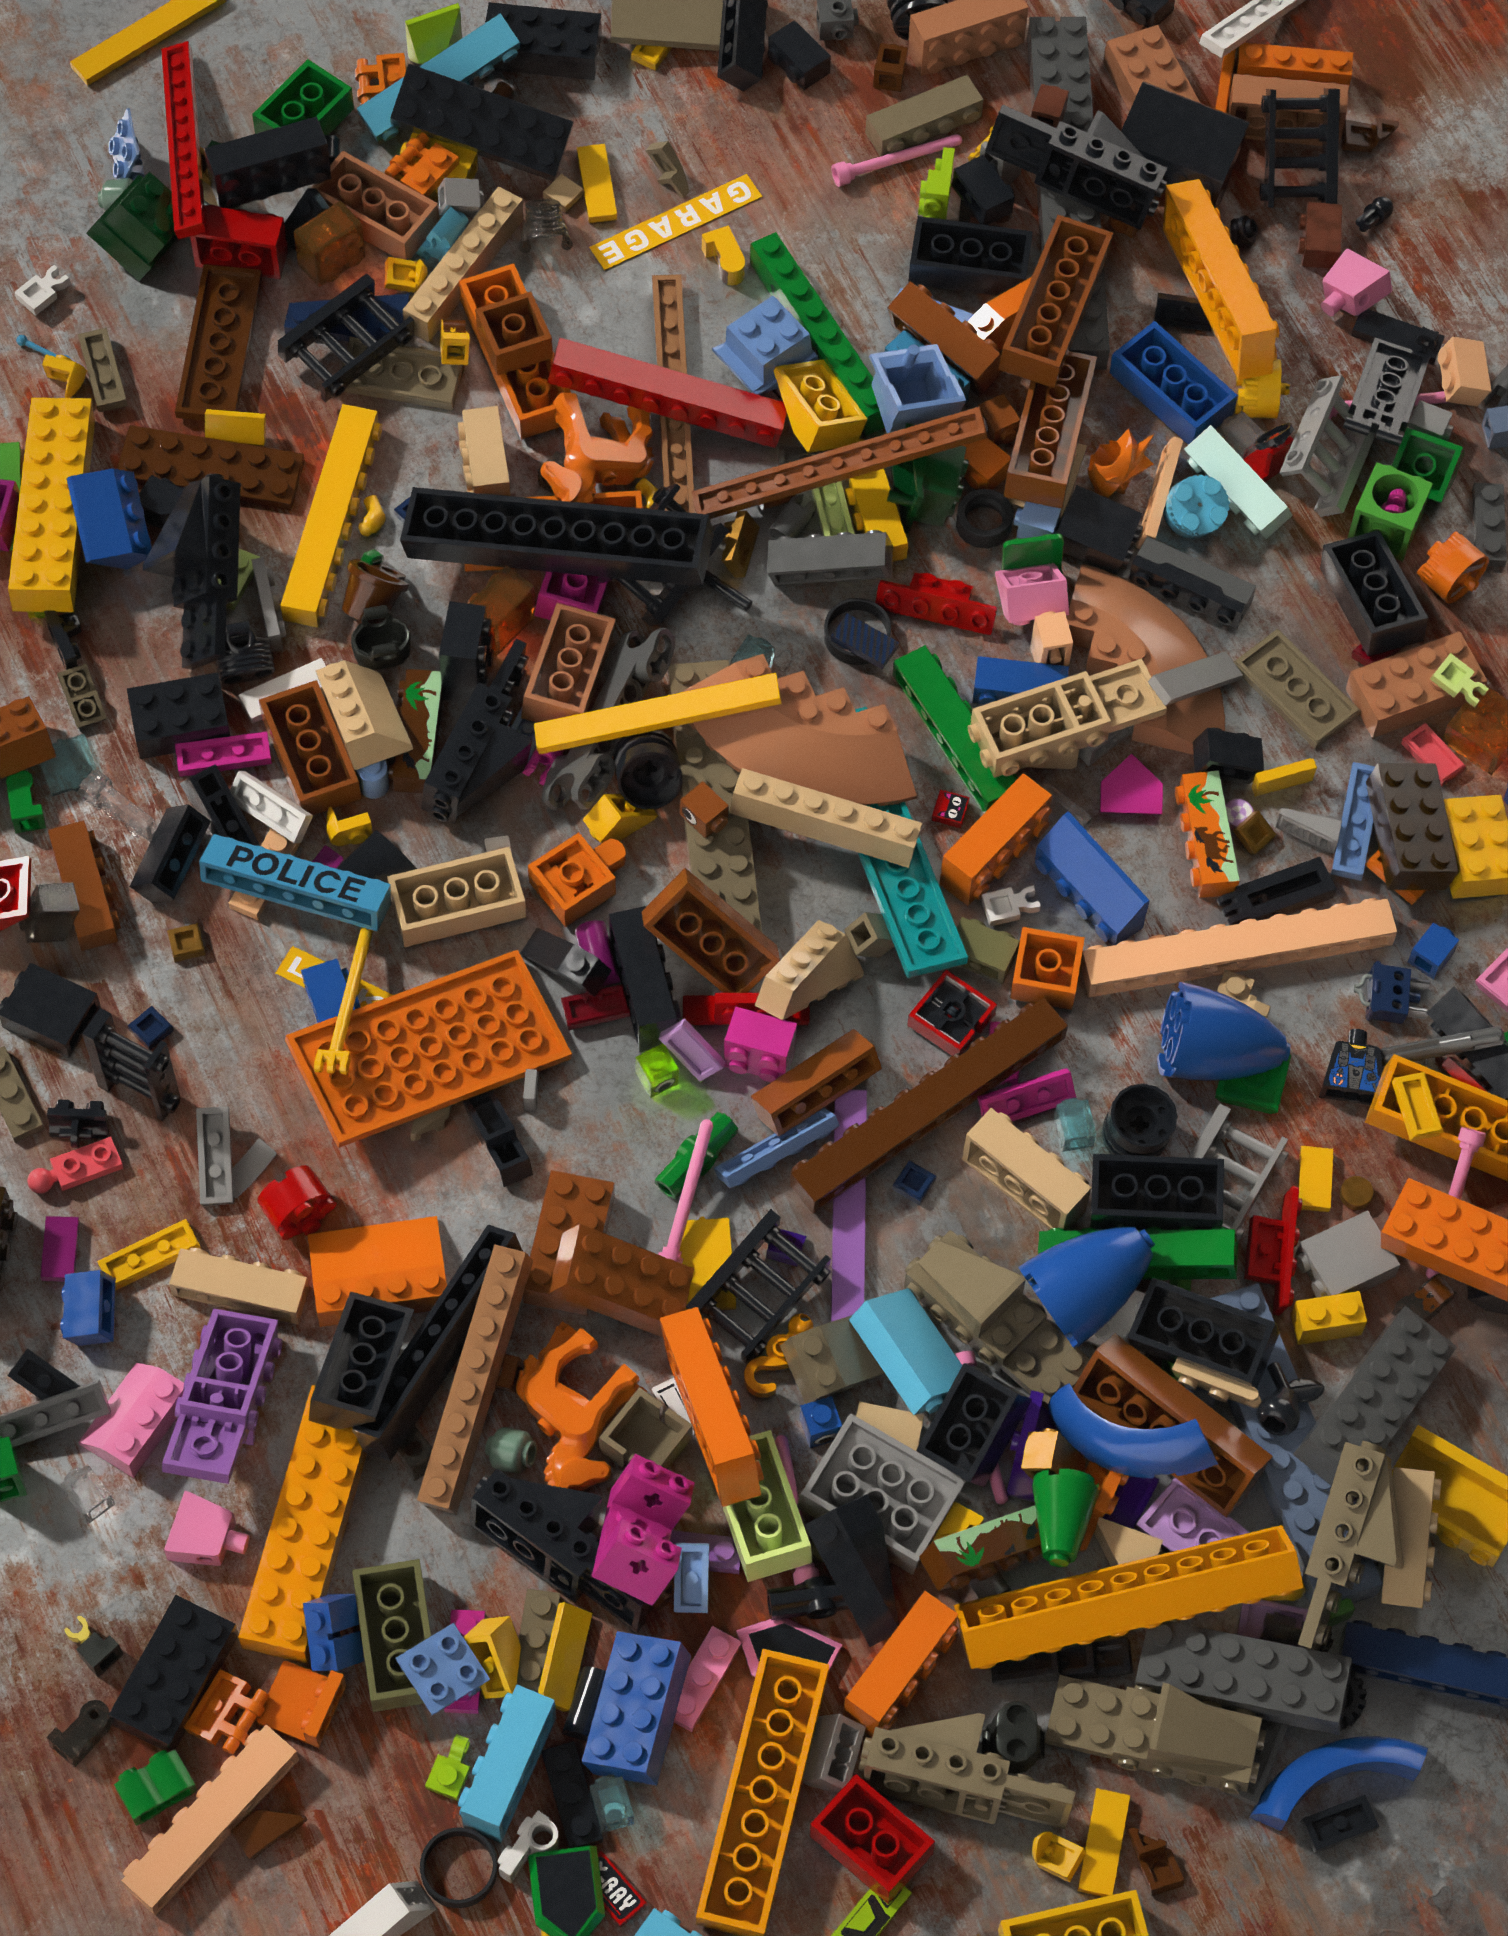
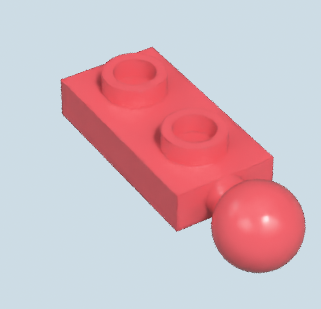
M110 1136L51 1158L52 1170L49 1171L45 1168L34 1169L30 1172L27 1183L29 1188L38 1194L48 1192L52 1188L53 1183L57 1181L61 1190L65 1191L123 1169V1163Z

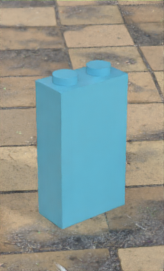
M907 1288L866 1300L849 1321L912 1414L917 1415L926 1411L932 1414L938 1411L962 1364L911 1290Z

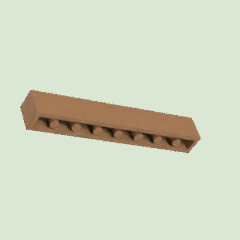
M494 1244L417 1501L426 1507L457 1515L533 1264L532 1258L526 1252Z

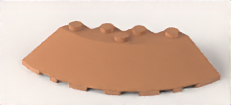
M1085 564L1081 565L1069 606L1067 621L1073 645L1090 649L1086 665V671L1089 676L1143 659L1152 677L1153 675L1208 657L1195 635L1169 607L1148 591L1108 571ZM1220 687L1166 705V715L1134 725L1131 740L1194 755L1193 741L1205 729L1220 728L1222 731H1225V712Z
M760 654L735 662L682 692L772 674V671L764 654ZM804 670L778 678L782 704L689 723L692 729H696L704 738L705 744L710 750H715L726 759V764L739 773L744 768L862 805H894L917 798L897 729L885 704L856 712L844 687L815 696Z

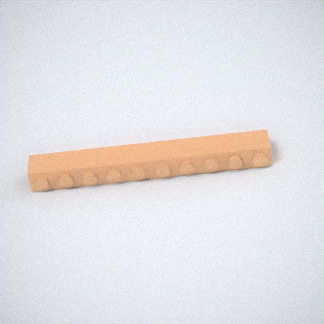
M1369 898L1359 904L1347 905L1340 903L1329 909L1318 911L1311 908L1302 911L1300 914L1288 916L1286 914H1277L1269 919L1259 921L1247 919L1239 924L1230 926L1217 924L1207 930L1195 931L1188 929L1177 935L1166 937L1161 934L1154 935L1147 940L1137 942L1134 940H1124L1113 946L1095 945L1082 952L1080 967L1087 995L1090 998L1223 975L1225 970L1235 973L1392 946L1397 935V928L1388 899L1378 900L1376 898Z

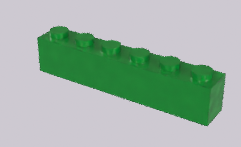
M926 645L894 660L892 676L984 814L1018 777L1016 774L994 778L990 769L983 766L979 745L977 742H972L968 733V725L971 724L972 708L966 700L962 701L958 695V689L954 680L951 677H946L942 671V664L935 653L931 654Z
M1218 1226L1213 1227L1211 1230H1196L1192 1227H1181L1178 1230H1163L1159 1227H1150L1145 1230L1155 1246L1151 1248L1154 1255L1142 1280H1151L1152 1278L1158 1280L1237 1279L1238 1241L1235 1229ZM1052 1228L1048 1231H1039L1038 1254L1069 1239L1099 1230L1083 1228L1081 1231H1066L1062 1228Z

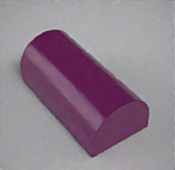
M592 920L580 924L575 929L578 946L598 957L612 970L602 987L621 983L606 923L601 920Z

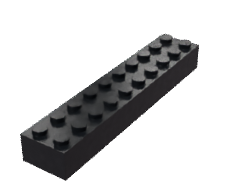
M413 487L400 542L407 558L703 587L714 531L708 514Z

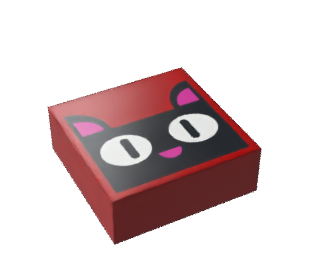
M940 789L931 821L961 828L970 797Z

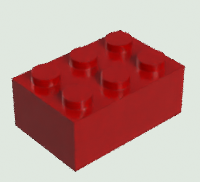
M204 205L206 232L190 237L195 267L203 268V264L259 269L262 271V277L281 280L288 254L283 217L270 213L248 212L244 209L234 210L221 208L216 205Z
M857 1774L851 1778L810 1824V1837L887 1904L894 1899L934 1854L935 1840Z

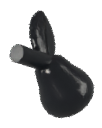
M1274 1362L1267 1366V1370L1277 1390L1261 1401L1256 1415L1258 1423L1265 1431L1273 1435L1285 1436L1295 1431L1300 1421L1299 1402H1311L1318 1399L1323 1394L1325 1387L1320 1382L1309 1378H1297L1288 1382L1279 1362Z

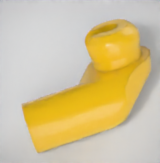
M642 478L637 483L635 489L641 490V494L646 498L647 503L643 508L649 509L654 503L652 497L658 489L646 478Z
M370 495L363 500L368 513L364 517V521L359 523L358 529L366 537H369L372 533H377L386 521L385 513L376 495Z

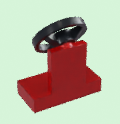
M1291 423L1281 424L1262 434L1254 442L1257 450L1243 459L1264 482L1277 475L1283 466L1285 457L1294 440L1291 436L1288 437L1294 431Z

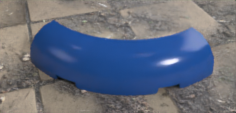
M1070 1383L1060 1388L1048 1403L1049 1414L1061 1435L1089 1461L1110 1471L1133 1477L1154 1478L1155 1475L1173 1473L1177 1476L1187 1475L1218 1464L1196 1418L1179 1425L1159 1429H1136L1120 1426L1099 1417L1085 1406L1076 1395Z
M1381 1736L1353 1737L1322 1745L1306 1752L1280 1771L1261 1794L1258 1804L1254 1806L1249 1818L1282 1831L1294 1808L1308 1793L1322 1783H1327L1352 1772L1371 1771L1386 1773L1414 1781L1421 1771L1428 1748L1410 1741Z

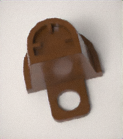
M358 558L350 560L347 566L350 576L342 611L361 621L364 614L363 609L386 605L390 611L401 592L408 590L410 584L404 582L406 575L381 563L370 565ZM386 617L368 620V622L371 624L381 623Z

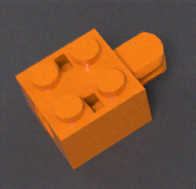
M578 832L528 865L529 883L560 922L567 927L616 895V877L613 873L622 868L626 863L625 847L619 840L610 838L592 849Z

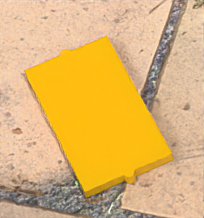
M702 1216L699 1220H687L679 1249L682 1252V1264L694 1268L687 1304L732 1254L729 1218L705 1219ZM722 1291L715 1299L718 1302L716 1306L721 1310H735L737 1308L736 1297L731 1292L725 1293Z

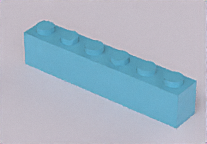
M500 13L420 67L471 85L469 83L477 76L480 79L486 77L494 70L493 66L501 60L506 63L517 56L520 42ZM404 77L357 107L359 116L377 142L382 139L386 142L399 133L398 128L400 127L391 125L390 117Z

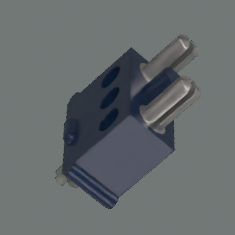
M1376 961L1369 973L1361 978V982L1354 984V992L1359 994L1361 1003L1366 1006L1365 1018L1369 1022L1374 1019L1403 1024L1406 1017L1426 1019L1428 1016L1426 1013L1428 1009L1409 1006V1003L1419 1004L1421 997L1420 993L1410 992V988L1428 991L1430 987L1429 980L1411 978V969L1383 965L1380 961ZM1366 979H1368L1367 1001H1365L1364 994L1359 989L1364 986Z

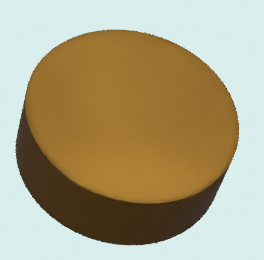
M1361 1176L1347 1178L1340 1189L1342 1203L1352 1210L1364 1209L1370 1204L1373 1197L1371 1183Z

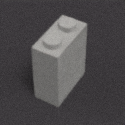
M1368 1210L1301 1241L1295 1256L1299 1269L1303 1273L1307 1272L1312 1281L1311 1287L1316 1298L1356 1291L1362 1293L1395 1277L1400 1267V1263L1394 1253L1381 1248V1231Z

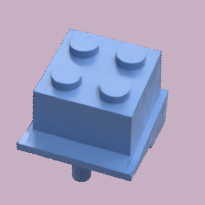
M771 296L726 327V342L712 348L716 356L751 393L763 395L779 387L774 374L776 366L818 360V355L812 350L810 333L774 296Z
M912 344L907 349L869 355L875 369L871 385L887 434L904 429L906 423L918 425L959 413L966 402L965 395L955 375H952L937 344L920 347Z

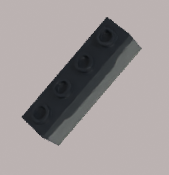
M1148 536L1132 562L1129 579L1138 586L1152 589L1168 600H1176L1187 605L1194 612L1204 613L1215 618L1223 625H1230L1237 629L1253 601L1256 585Z

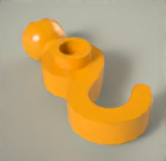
M799 1313L792 1316L788 1322L789 1332L773 1336L767 1343L766 1356L754 1358L747 1364L744 1370V1384L752 1395L759 1398H768L776 1394L775 1383H758L754 1375L760 1370L775 1371L789 1368L780 1345L790 1337L813 1328L812 1319L808 1315Z

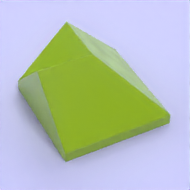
M458 3L405 21L407 51L410 61L423 65L462 39L461 12Z

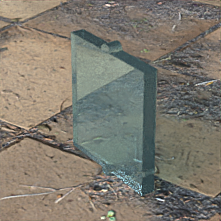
M85 734L66 740L58 739L56 743L52 744L57 757L40 763L52 797L72 790L77 792L81 787L101 781Z

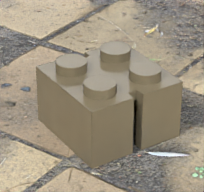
M639 1387L599 1437V1450L623 1468L637 1454L669 1469L693 1438V1425L670 1408L665 1412V1424L661 1422L663 1418V1403Z

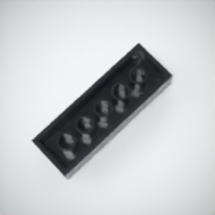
M408 64L390 117L391 125L417 134L423 132L430 138L475 151L479 156L551 181L556 179L574 121L412 64Z

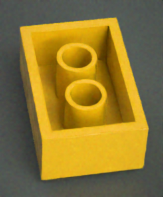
M1489 795L1444 799L1459 871L1449 885L1452 898L1507 895L1508 819L1502 796Z

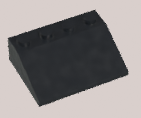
M1143 81L1121 132L1146 159L1167 168L1163 180L1168 181L1167 185L1200 179L1204 189L1209 190L1211 203L1216 208L1222 202L1250 122Z

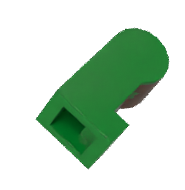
M22 770L8 776L6 786L15 834L45 829L46 822L42 805H34L33 803L36 797V788L32 775L28 771Z

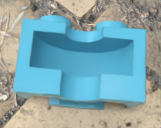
M450 206L430 231L416 254L427 261L433 257L440 262L466 229V225L469 223L467 216Z

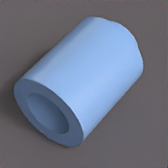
M385 760L356 770L362 795L367 798L376 799L387 793L389 779Z

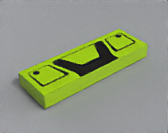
M904 1886L894 1899L887 1904L875 1892L869 1889L831 1936H878L910 1898L912 1892Z

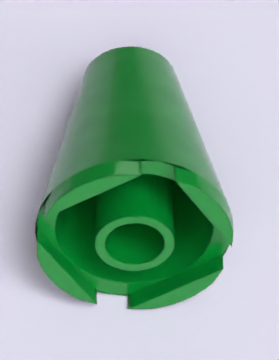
M1059 1469V1474L1049 1475V1470H1044L1033 1477L1032 1483L1042 1555L1054 1567H1067L1077 1559L1099 1496L1100 1485L1099 1483L1095 1485L1094 1477L1082 1471Z

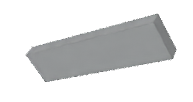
M1225 651L1153 675L1148 683L1166 706L1237 682L1243 674Z

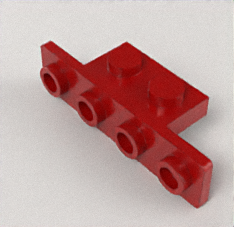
M914 573L910 586L880 580L875 603L885 611L986 635L992 634L997 613L996 606L970 600L973 586L966 585L960 580L949 581L936 578V576L930 573Z
M715 993V995L683 996V1019L685 1018L691 1025H730L735 1006L768 1016H775L755 1006L759 993ZM809 1005L807 1008L784 1020L797 1023V1025H808L810 1023Z
M1292 1186L1283 1196L1281 1220L1253 1215L1249 1221L1244 1279L1275 1285L1273 1315L1280 1316L1288 1307H1291L1294 1299V1288L1290 1287L1291 1277L1294 1276L1297 1268V1258L1293 1257V1253L1300 1236V1229L1296 1228V1220L1302 1210V1198H1299V1187Z

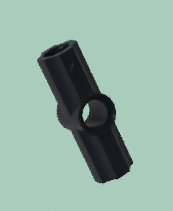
M813 1577L805 1580L801 1585L767 1589V1605L771 1621L807 1616L810 1619L817 1620L831 1617L837 1611L849 1610L836 1583L829 1577Z

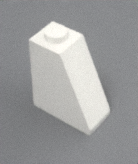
M417 1881L389 1883L329 1936H401L434 1912L436 1907Z

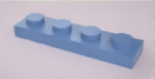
M1356 762L1352 763L1331 875L1362 880L1373 826V816L1366 781L1375 766Z
M822 1108L780 1137L774 1133L714 1167L718 1179L730 1188L745 1184L749 1177L760 1171L773 1168L777 1161L788 1155L801 1152L804 1146L812 1141L827 1137L832 1130L840 1126L836 1115L826 1108Z

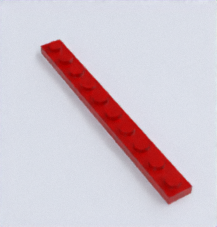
M188 41L161 49L174 232L178 240L206 232L193 54Z

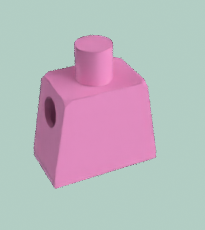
M1346 249L1323 278L1325 300L1321 303V308L1329 316H1334L1340 309L1353 316L1360 315L1392 292L1389 270Z
M184 1491L164 1551L169 1561L220 1566L223 1563L227 1550L240 1554L246 1553L250 1535L234 1531L236 1525L234 1513L191 1492Z

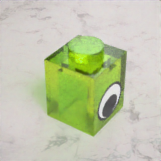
M663 1043L635 1057V1073L650 1098L679 1084V1068Z

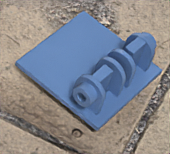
M130 108L126 109L123 118L118 121L117 131L109 141V153L113 155L114 159L113 176L117 179L131 178L134 180L138 175L145 176Z
M454 1623L395 1658L431 1715L436 1714L467 1694L469 1697L475 1695L481 1690L480 1686L490 1680L488 1674Z

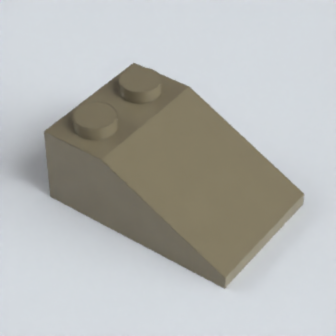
M852 1315L799 1333L780 1345L805 1404L836 1395L885 1375V1372L849 1321Z

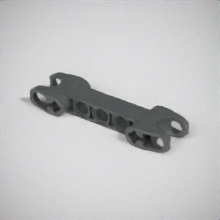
M659 628L653 631L647 640L637 630H630L621 636L605 661L603 673L606 681L590 712L641 701L650 682L662 680L670 666L675 649V637L667 628ZM662 636L665 641V648L660 653L657 651V646ZM631 638L635 641V648L629 647ZM621 738L574 747L570 749L567 755L557 756L548 771L543 787L542 801L551 810H558L564 807L571 797L572 801L580 809H588L595 805L607 789L614 775L615 763L612 757L617 742ZM558 784L561 787V791L557 801H555L552 791L555 785ZM584 789L589 790V796L586 801L582 796V790Z

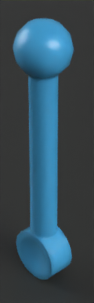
M25 335L17 336L16 342L19 346L26 345L44 355L56 357L57 354L29 341Z

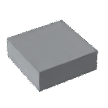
M526 1069L523 1093L524 1111L535 1112L538 1103L539 1072L535 1069Z

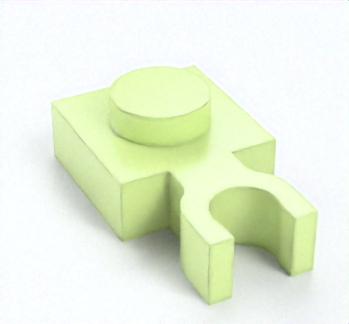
M1451 653L1430 678L1431 681L1453 698L1460 691L1464 694L1466 701L1473 707L1480 700L1472 692L1478 691L1484 696L1489 690L1482 683L1472 681L1470 678L1475 671Z

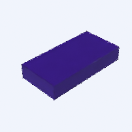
M1129 1476L1124 1487L1121 1485L1117 1487L1114 1495L1119 1497V1500L1111 1516L1105 1514L1103 1519L1134 1529L1160 1479L1156 1477L1142 1478Z

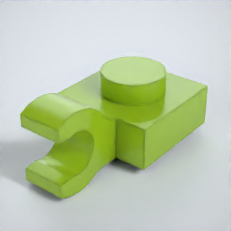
M456 1734L448 1758L437 1755L425 1784L426 1789L458 1801L471 1770L470 1766L462 1763L470 1746L469 1738Z

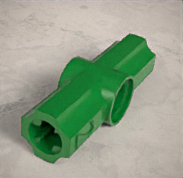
M717 1112L710 1119L713 1123V1130L700 1177L704 1176L712 1168L719 1152L738 1133V1127L725 1113ZM698 1133L690 1135L683 1141L675 1154V1158L655 1178V1184L668 1198L676 1200L682 1193Z

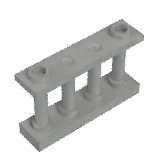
M1342 375L1318 380L1280 470V474L1283 477L1301 473L1320 493L1314 511L1320 517L1344 513L1376 435L1369 432L1368 436L1348 429L1344 435L1329 419L1333 407L1345 420L1346 417L1353 418V415L1348 413L1350 407L1338 395L1345 380ZM1323 430L1339 446L1335 458L1319 442ZM1313 454L1329 469L1326 481L1309 465Z
M1219 1103L1188 1158L1224 1159L1225 1171L1254 1186L1246 1200L1224 1189L1223 1203L1239 1211L1231 1226L1223 1222L1222 1227L1235 1229L1239 1244L1245 1232L1241 1228L1274 1168L1276 1167L1281 1170L1289 1155L1285 1151L1288 1139L1282 1136L1276 1149L1232 1127V1122L1228 1121L1231 1109ZM1218 1137L1221 1139L1226 1137L1269 1160L1261 1175L1217 1152L1214 1144Z

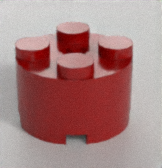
M302 1165L284 1172L287 1178L278 1183L276 1179L272 1180L258 1197V1204L262 1212L282 1240H288L301 1233H304L305 1236L315 1233L321 1227L319 1221L337 1205L311 1167Z

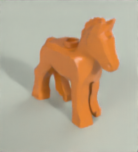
M562 392L553 401L557 410L554 418L556 424L560 425L564 431L566 450L564 467L554 461H546L540 469L542 477L551 486L556 496L555 498L560 501L592 503L593 496L596 494V483H602L605 486L614 484L627 485L636 478H644L649 474L654 463L651 460L654 457L652 447L646 446L653 435L650 426L651 413L628 406V417L632 421L633 428L632 434H630L625 420L603 412L599 421L601 427L613 438L611 440L589 435L577 394Z
M563 1321L556 1326L547 1346L539 1352L538 1359L529 1354L528 1359L523 1361L524 1371H519L516 1392L519 1398L525 1402L528 1411L538 1420L536 1424L539 1429L549 1437L554 1434L560 1439L546 1459L547 1466L543 1472L545 1475L544 1481L548 1482L547 1485L584 1491L594 1484L607 1481L611 1476V1467L605 1461L586 1459L592 1452L606 1424L625 1406L639 1387L646 1392L647 1390L637 1384L640 1381L639 1376L626 1364H622L590 1401L576 1391L559 1383L561 1372L567 1363L580 1355L592 1354L598 1348V1342L584 1329L580 1328L576 1331Z

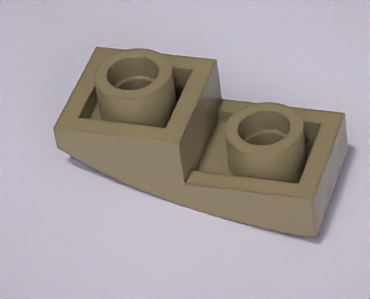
M87 664L57 673L77 729L107 720Z

